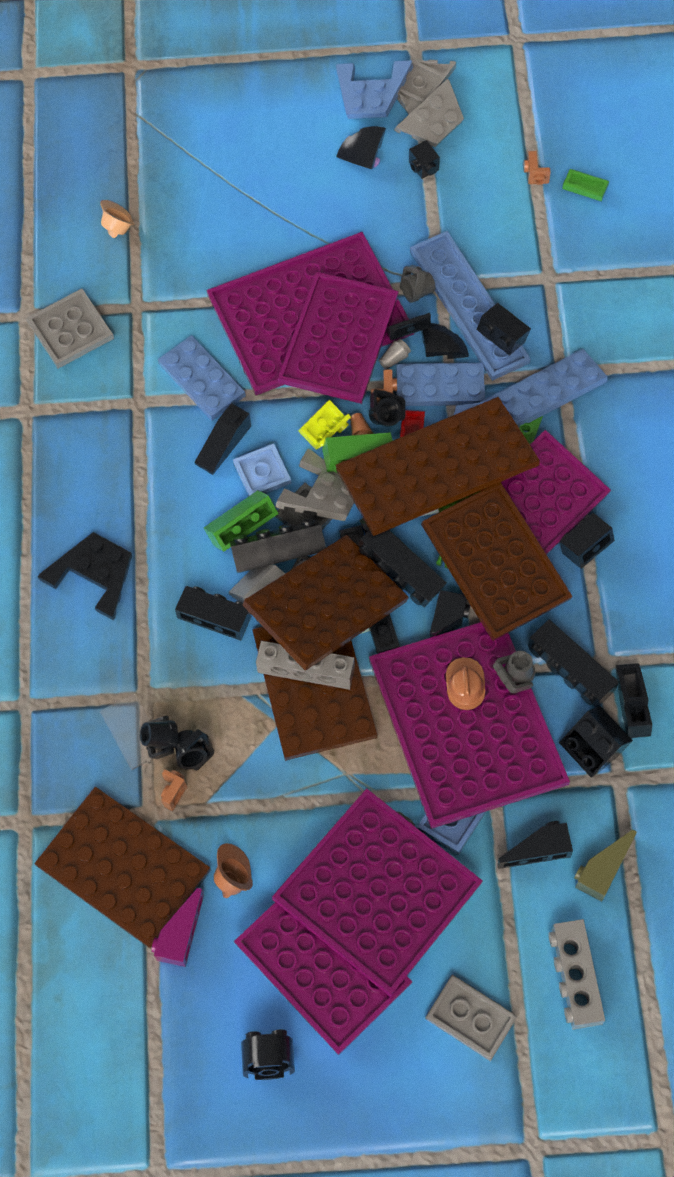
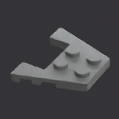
M307 449L300 461L299 467L319 475L306 498L284 488L275 507L284 509V506L295 508V512L303 513L306 510L316 512L317 516L345 521L354 505L353 499L339 474L327 472L325 460L312 450Z

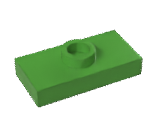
M570 169L562 189L602 202L609 181Z

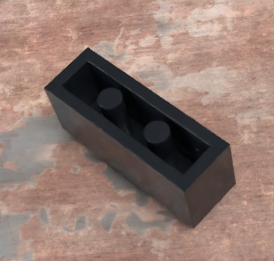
M185 586L175 608L178 619L240 641L251 619V614L243 606V602L236 601L234 603L220 594L212 595L196 586L193 588Z

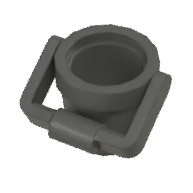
M410 265L409 267L405 266L403 269L400 289L403 291L405 298L410 303H413L434 292L435 282L429 272L422 270L419 266Z
M514 652L512 655L498 658L493 664L497 675L511 693H518L533 687L532 681L535 677V667L532 657L527 652Z

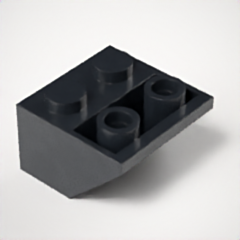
M601 706L587 711L559 744L592 778L615 760L633 740Z

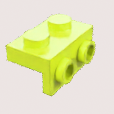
M328 400L298 432L317 450L324 445L325 438L332 437L336 432L341 433L349 425L347 421L351 416L349 414L344 415Z

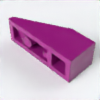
M197 888L161 929L159 937L154 938L151 952L154 953L157 961L186 967L204 899V892L201 888Z

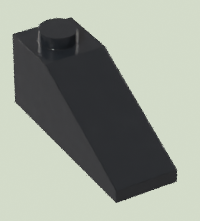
M231 403L215 424L194 462L195 465L213 475L251 428L250 414Z
M560 821L546 823L545 826H542L501 856L497 863L498 869L571 858L573 849L567 823L560 824Z

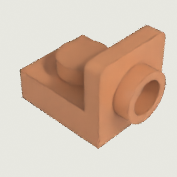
M164 769L162 776L171 785H167L161 794V801L165 808L173 811L187 789V785L182 774L175 770L169 772Z

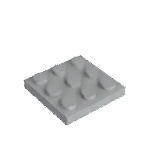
M83 289L26 318L27 323L57 369L114 339L113 333Z

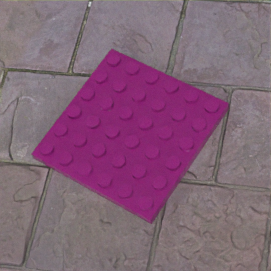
M366 788L272 896V900L391 997L479 888L483 880Z

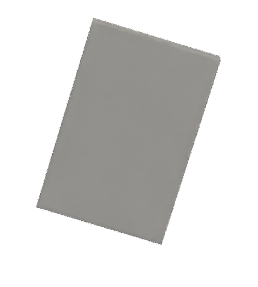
M452 975L425 1019L491 1062L518 1016Z

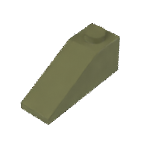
M631 830L591 858L585 867L580 865L574 879L578 880L575 888L602 902L637 831Z

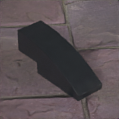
M640 664L616 665V676L619 681L618 692L626 734L630 738L651 736L653 724Z

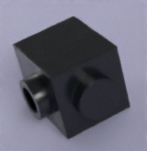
M427 140L409 149L411 169L414 173H418L421 179L431 176L439 170L440 157Z

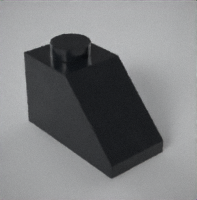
M440 590L430 630V638L451 632L462 626L463 618H468L471 606L467 604L465 595Z

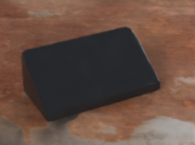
M427 313L388 326L386 333L390 341L430 328L431 314Z

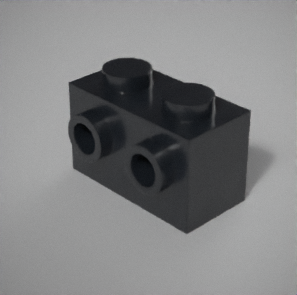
M496 303L482 315L476 330L510 356L525 343L531 328L502 305Z
M592 513L589 517L581 520L576 528L562 537L560 540L562 554L582 569L615 541L613 529L596 514Z

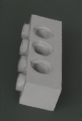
M261 641L256 666L258 673L350 690L355 662L354 657L331 653L305 671L280 644Z
M584 919L553 924L552 932H549V941L551 948L555 947L557 957H554L556 972L561 973L562 982H559L561 997H566L567 1008H564L566 1022L571 1023L572 1030L603 1025L605 1016ZM567 944L573 945L577 953L574 955L567 954L564 951V946ZM571 969L579 970L582 974V979L573 980L569 975V971ZM577 994L584 995L587 999V1005H578L574 1000V996Z

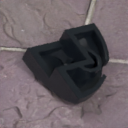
M370 126L360 129L359 132L353 135H349L340 146L336 157L365 168L373 169L386 128Z
M431 323L430 328L421 330L426 357L447 355V359L469 357L463 340L445 326Z

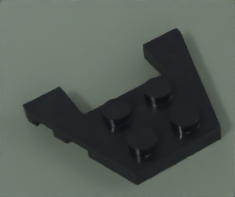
M93 532L42 571L37 577L43 583L57 589L66 574L71 571L105 589L106 592L95 606V610L114 620L132 554L128 550Z

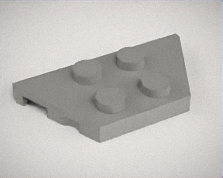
M412 59L413 69L411 72H408L404 86H401L397 93V100L408 114L450 77L456 68L455 61H450V64H438V60L424 61L422 59Z
M446 79L401 121L394 130L397 133L402 131L412 135V138L418 141L427 140L433 147L441 143L464 120L450 81Z

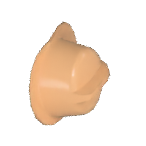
M102 200L100 202L103 210L101 225L108 230V234L112 238H116L118 234H126L131 225H135L129 212L119 204L109 200Z

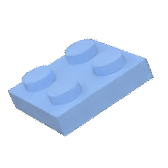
M274 444L233 459V464L248 496L257 490L266 494L291 484V478Z

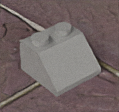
M273 564L252 569L229 591V594L237 601L244 602L246 598L285 573Z

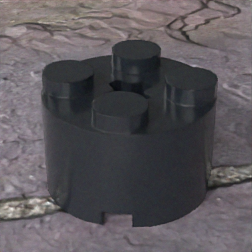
M274 1030L271 1034L262 1035L256 1031L245 1034L246 1039L241 1042L244 1077L249 1078L248 1074H254L255 1080H273L283 1078L286 1071L290 1070V1075L295 1072L293 1039L287 1036L286 1030Z

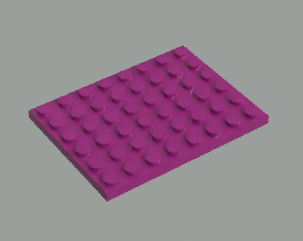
M363 232L206 290L207 296L255 396L284 385L278 383L277 378L316 271L393 290ZM398 299L389 326L409 320ZM387 333L385 335L381 347L391 344L394 341H390ZM413 333V334H410V335H407V336H404V337H401V338H398V339H395V341H397V340H399V339H404V338L409 337V336H412V335H414V333Z
M481 622L369 656L371 668L431 829L567 786L570 783L532 688L518 693H511L493 668V664L498 658L512 655L516 652L509 633L492 641ZM463 657L477 661L482 666L484 672L485 697L479 706L470 710H462L455 707L450 702L447 694V668L451 662Z

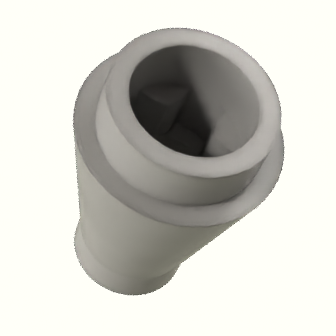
M402 339L394 340L378 361L384 369L388 370L391 366L406 359L411 350Z

